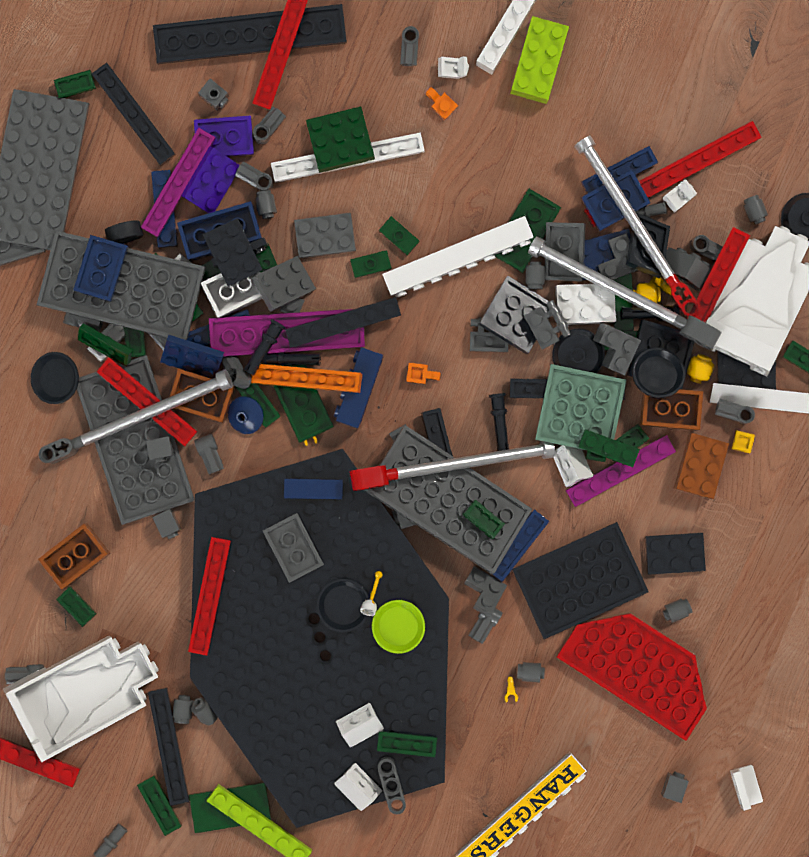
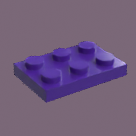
M251 116L194 120L195 133L200 128L214 136L216 139L211 147L225 156L254 155Z
M209 146L181 196L207 213L215 212L234 180L240 165Z

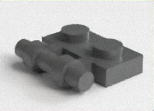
M553 300L546 303L549 311L546 313L542 307H539L524 315L542 350L560 341L557 336L558 332L561 331L564 338L571 334L567 328L569 327L568 323L564 322L559 313L561 310L555 305ZM552 316L558 325L554 328L548 319Z
M482 317L471 319L470 326L478 327V332H470V351L508 352V343L491 332H484V328L479 325Z

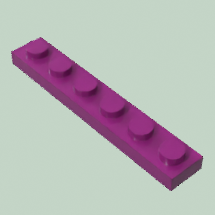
M200 128L197 129L143 222L142 229L156 237L160 236L209 146H212L216 139L214 136Z
M667 435L639 450L634 467L616 462L594 474L590 479H585L565 491L574 507H577L676 451Z

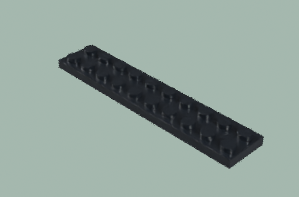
M343 5L305 8L291 50L347 43ZM283 11L153 25L157 64L270 52Z

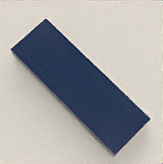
M284 479V498L343 499V480Z

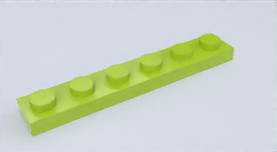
M220 784L215 787L207 798V802L284 856L309 857L312 853L310 847Z

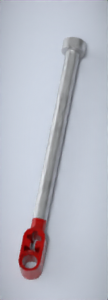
M587 136L574 147L579 154L584 153L671 288V296L685 317L689 315L695 317L700 309L697 300L688 286L679 281L594 149L593 146L596 143L592 137ZM676 288H679L680 290L684 289L685 291L683 292V295L685 299L688 296L691 299L686 300L681 305L680 302L683 301V299L680 295H675L677 291ZM688 303H692L696 307V311L692 314L685 311V305Z
M540 441L539 445L386 469V465L350 471L353 491L382 487L389 485L391 480L542 456L543 459L554 458L555 447L554 443Z

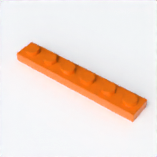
M261 364L255 375L251 374V383L353 393H360L362 373L266 364Z

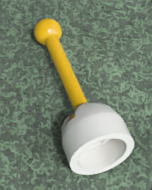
M380 571L375 573L376 579L370 599L365 600L360 609V612L367 616H374L377 610V605L373 599L379 579L383 576Z

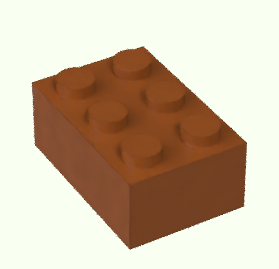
M178 369L170 397L211 379ZM235 386L225 391L221 388L175 408L225 423Z
M679 389L678 392L667 398H653L642 393L640 426L700 430L703 391Z
M689 433L673 489L714 499L729 443Z
M84 523L38 560L60 589L63 590L111 553L89 524Z

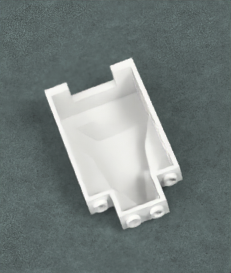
M775 226L766 246H763L761 241L754 238L747 241L706 322L722 332L711 351L715 352L718 350L750 365L751 370L766 377L809 291V263H801L809 247L808 238L801 234L794 235L784 226Z
M107 636L47 669L44 667L3 688L41 762L146 706L144 700L147 698L143 690H138V688L158 678L156 672L159 670L154 661L150 662L148 658L150 652L145 644L142 645L140 642H136L118 651L121 647L117 639Z

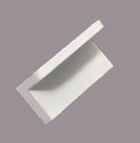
M562 445L555 450L554 460L566 487H570L580 480L593 477L582 449Z
M370 703L336 721L349 747L384 729Z
M356 763L334 783L360 811L369 806L382 792L379 786Z
M752 765L730 770L740 807L744 811L751 809V805L763 802Z

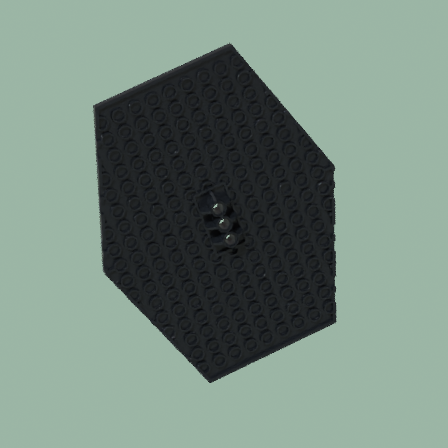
M344 449L195 494L191 634L211 537L231 540L209 652L207 656L190 653V678L296 828L358 809L334 784L354 763L382 790L370 805L386 801L378 772V762L386 756L391 757L395 762L404 795L445 783L449 598L381 501L364 490L353 491L350 471L357 470ZM284 479L343 480V499L284 498ZM298 513L324 565L289 583L263 530ZM380 571L383 576L379 579L373 599L377 605V610L385 603L393 600H404L412 603L420 610L424 617V636L418 646L411 651L391 653L379 646L373 636L372 621L374 616H368L360 627L349 632L334 631L328 628L321 619L316 624L311 623L309 620L310 614H318L317 599L321 590L334 580L350 579L359 583L365 589L370 599L376 579L375 573ZM317 632L325 634L326 638L323 642H318L315 639ZM327 650L331 653V658L323 660L320 653ZM370 703L384 729L382 731L437 737L435 757L377 751L379 732L349 747L336 721ZM383 762L381 768L384 771H389L392 765L389 762ZM389 781L386 786L389 790H394L397 788V783Z

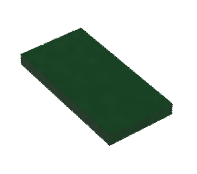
M529 188L509 222L525 216L533 234V240L536 237L543 239L546 235V222H553L562 207ZM531 244L522 248L520 245L513 247L514 251L505 255L501 252L495 254V257L523 273L533 257L528 254Z
M285 365L289 367L307 368L306 365ZM273 385L299 443L334 428L317 389Z
M264 782L225 788L271 820L267 789ZM212 791L189 794L195 833L241 826L207 802V798Z

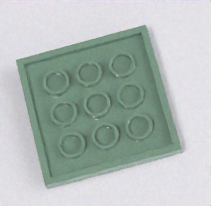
M550 364L535 440L581 449L578 446L585 429L614 440L626 380Z

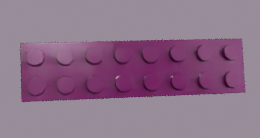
M352 309L209 318L211 348L223 351V356L250 355L255 352L263 339L262 333H265L270 326L271 319L279 322L287 329ZM364 327L290 348L286 331L282 330L277 338V344L272 345L268 353L365 347Z

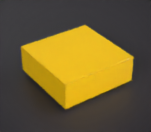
M736 430L731 449L750 454L755 435Z

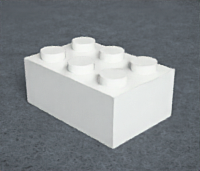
M221 273L201 282V286L217 318L226 317L263 299L251 279L255 275L230 287H227Z
M596 284L556 285V306L560 308L561 311L559 313L568 325L612 324L616 322L615 294Z

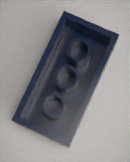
M246 202L177 222L188 261L192 262L213 256L203 234L238 218L249 243L261 239L262 235L252 202Z
M362 347L360 351L356 350L353 358V363L356 364L354 370L350 369L349 372L362 373L360 393H341L340 398L343 399L341 406L337 405L334 417H337V422L359 429L384 358L383 354Z

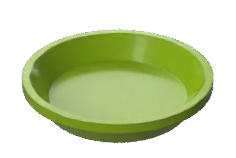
M393 600L382 605L375 613L372 621V632L376 642L386 651L406 653L414 649L421 642L425 633V621L420 610L412 603L404 600Z

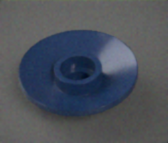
M242 396L231 402L228 409V420L231 426L239 433L251 434L262 426L264 414L262 407L255 399ZM241 414L245 416V420L242 419Z

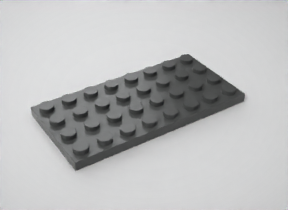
M13 90L0 155V242L50 251L55 231L65 232L89 103L66 98L59 99L55 96L22 90Z
M55 231L37 301L38 306L163 337L172 335L184 340L188 339L206 267L128 248L112 302L74 291L89 238Z
M147 355L131 360L127 367L118 364L162 401ZM97 372L79 377L77 391L91 431L141 410ZM152 418L94 442L122 525L195 501L175 438ZM171 437L175 456L166 457L167 461L155 463V460H150L149 457H146L144 452V446L147 445L146 441Z
M405 425L379 466L386 465V469L453 459L454 457ZM471 468L391 480L387 486L364 489L365 492L491 574H494L532 511V508ZM476 499L505 523L494 539L488 537L462 515L473 500Z

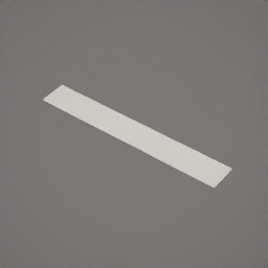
M713 383L710 403H718L719 399L754 408L809 413V393Z

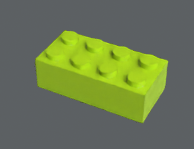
M532 16L510 94L547 104L569 26Z

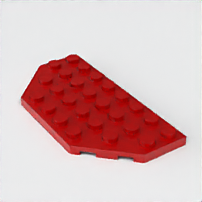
M631 613L577 624L556 656L685 741H687L707 710L696 656Z

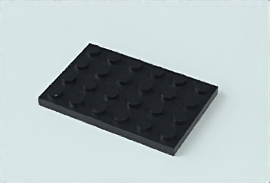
M618 522L512 569L543 639L549 638L649 592Z

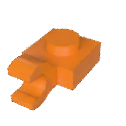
M432 87L427 90L426 96L434 102L431 108L446 120L458 105L445 92L440 96Z
M409 363L406 382L426 384V379L440 381L441 373L428 371V365Z

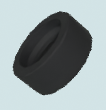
M138 220L118 223L105 229L107 240L120 244L143 237L141 224Z

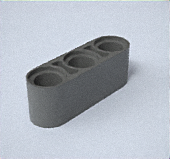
M386 756L378 762L379 776L390 812L401 814L406 808L404 793L395 762L391 757ZM389 762L392 768L389 771H384L381 768V764ZM389 781H395L397 788L389 790L386 784ZM394 800H400L403 805L401 808L395 809L391 804Z

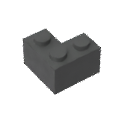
M669 247L666 253V261L677 278L692 289L701 291L711 271V265L701 261V257L691 252L689 255L681 248L675 250Z
M600 323L593 338V341L609 347L602 366L625 375L641 340L603 323Z

